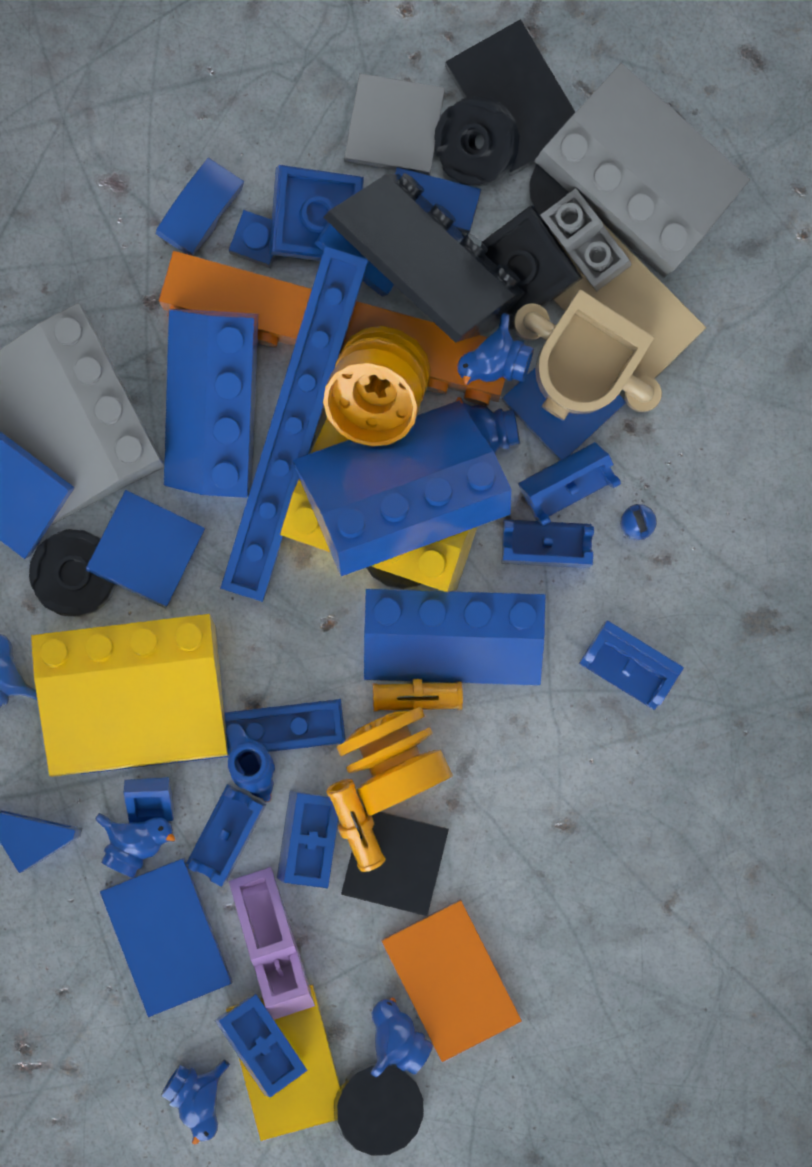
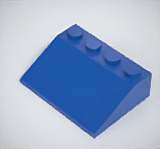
M460 400L417 415L415 424L406 436L390 445L372 447L347 440L293 460L294 467L341 577L511 514L512 489L494 451Z

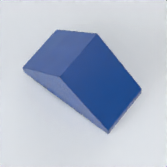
M0 809V843L19 873L29 870L81 837L82 828Z

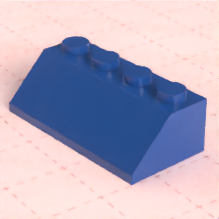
M169 309L164 486L206 496L248 497L253 476L259 314Z
M366 589L364 680L412 682L413 679H422V682L541 685L546 594Z

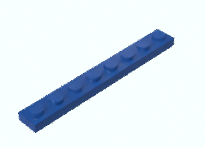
M327 246L324 248L220 589L261 602L265 599L284 537L280 535L293 491L299 480L293 460L310 453L324 408L325 387L342 350L368 266V259Z

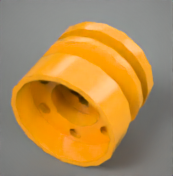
M385 326L365 328L349 338L342 348L335 368L326 384L323 399L327 418L340 434L355 443L372 447L390 445L406 436L415 424L421 402L428 387L431 372L427 354L417 340L401 330Z
M421 706L413 710L394 711L356 729L342 744L336 746L340 757L357 749L360 750L363 759L346 766L348 773L369 769L372 775L370 779L356 789L368 816L385 810L453 777L441 749L422 754L419 752L417 745L433 734L431 728L429 727L411 735L407 725L425 717Z

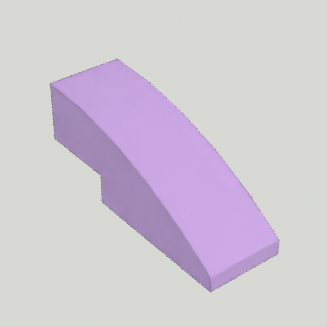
M269 867L230 880L229 884L250 960L255 968L265 1008L273 1020L315 1006L272 868Z

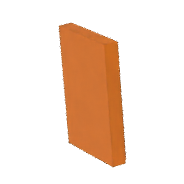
M461 899L381 940L442 1062L522 1022Z

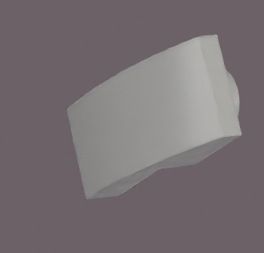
M576 188L540 215L596 292L632 265L629 258Z

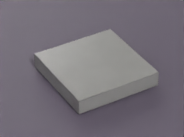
M359 73L344 156L345 162L396 170L399 167L430 176L435 151V128L441 117L445 88Z

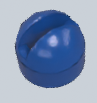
M635 504L627 508L620 520L623 533L632 540L646 539L654 532L657 525L655 513L651 508L643 504ZM640 510L647 529L641 533L633 512Z

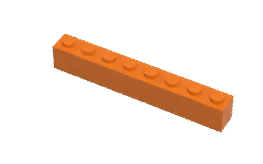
M173 251L159 303L163 310L168 311L167 317H169V309L259 314V344L277 347L278 342L295 346L312 289ZM356 301L343 347L352 335L365 328L385 326L401 330L417 340L427 354L431 369L427 387L428 391L446 394L447 389H452L465 393L463 399L484 406H489L490 400L499 402L505 382L504 377L494 382H484L478 379L470 382L468 385H464L463 379L457 370L459 359L464 354L477 349L488 337L479 335L455 343L434 322Z

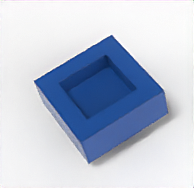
M243 210L229 247V253L271 269L275 255L269 254L272 220Z
M169 777L124 780L123 793L129 822H145L152 818H164L168 821L174 820V803Z

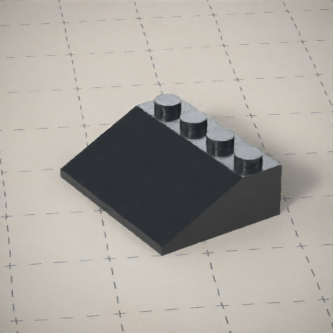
M406 173L402 176L400 174H386L329 210L323 217L455 343L491 332L500 322L502 313L507 314L525 294L517 285L520 281L518 276L504 264L500 263L497 266L485 255L488 251L487 247L474 235L468 233L465 236L453 225L456 221L455 217L442 205L436 203L433 206L421 195L424 192V188Z

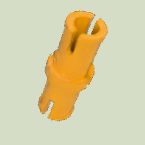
M413 679L411 684L373 683V712H378V710H413L420 706L422 711L435 709L462 710L463 708L462 682L422 683V679ZM398 696H414V697L397 698ZM418 696H437V697H418Z
M344 779L332 784L326 792L333 803L340 821L338 825L340 835L348 840L359 870L367 872L380 867L386 859L372 830L374 826L372 815L368 816L367 812H365L355 789L354 781L352 779ZM350 812H352V814H353V818H354V820H355V823H356L357 826H358V829H359V831H360V833H361L362 839L360 838L359 832H358V830H357V828H356V826H355V824H354V821H353V819H352V817H351Z

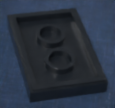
M521 19L445 61L446 69L464 98L469 96L492 98L504 105L514 117L520 139L518 155L512 168L508 171L509 176L535 163V159L543 148L575 113L574 108Z

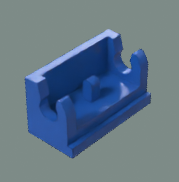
M594 442L519 482L518 485L535 520L544 526L551 522L549 516L607 485L615 488L621 485V481L611 469V466L614 464L610 455Z
M504 519L501 564L590 568L593 565L592 536L594 535V526L592 524L550 522L542 526L538 521Z
M608 620L603 623L579 662L581 666L653 710L662 704L684 669L683 666Z
M227 784L186 862L188 864L187 868L193 872H200L206 875L211 882L221 887L225 885L267 804Z
M290 790L277 871V879L283 883L328 889L339 819L328 795H316Z
M257 994L244 999L234 1009L214 1020L264 1096L272 1097L308 1071Z

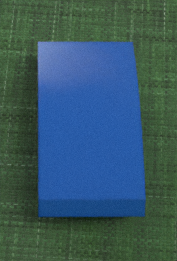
M208 157L172 204L157 227L155 234L184 254L194 256L216 229L220 216L240 194L244 181Z

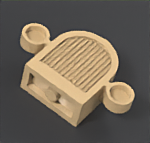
M580 289L556 325L550 322L546 309L538 304L524 305L516 313L513 325L519 337L527 341H535L540 338L546 340L539 351L535 373L539 389L546 398L542 407L555 417L565 420L568 413L587 414L597 411L612 402L622 390L625 391L624 397L627 405L636 412L650 411L659 404L662 397L659 383L649 376L635 377L632 375L655 337Z

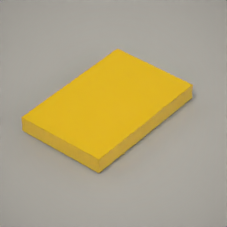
M310 984L309 987L315 1006L274 1020L308 1071L269 1098L264 1096L239 1058L260 1141L335 1121L334 1100L341 1086L314 984ZM259 998L265 1006L263 998ZM239 1004L227 1007L226 1011H231Z

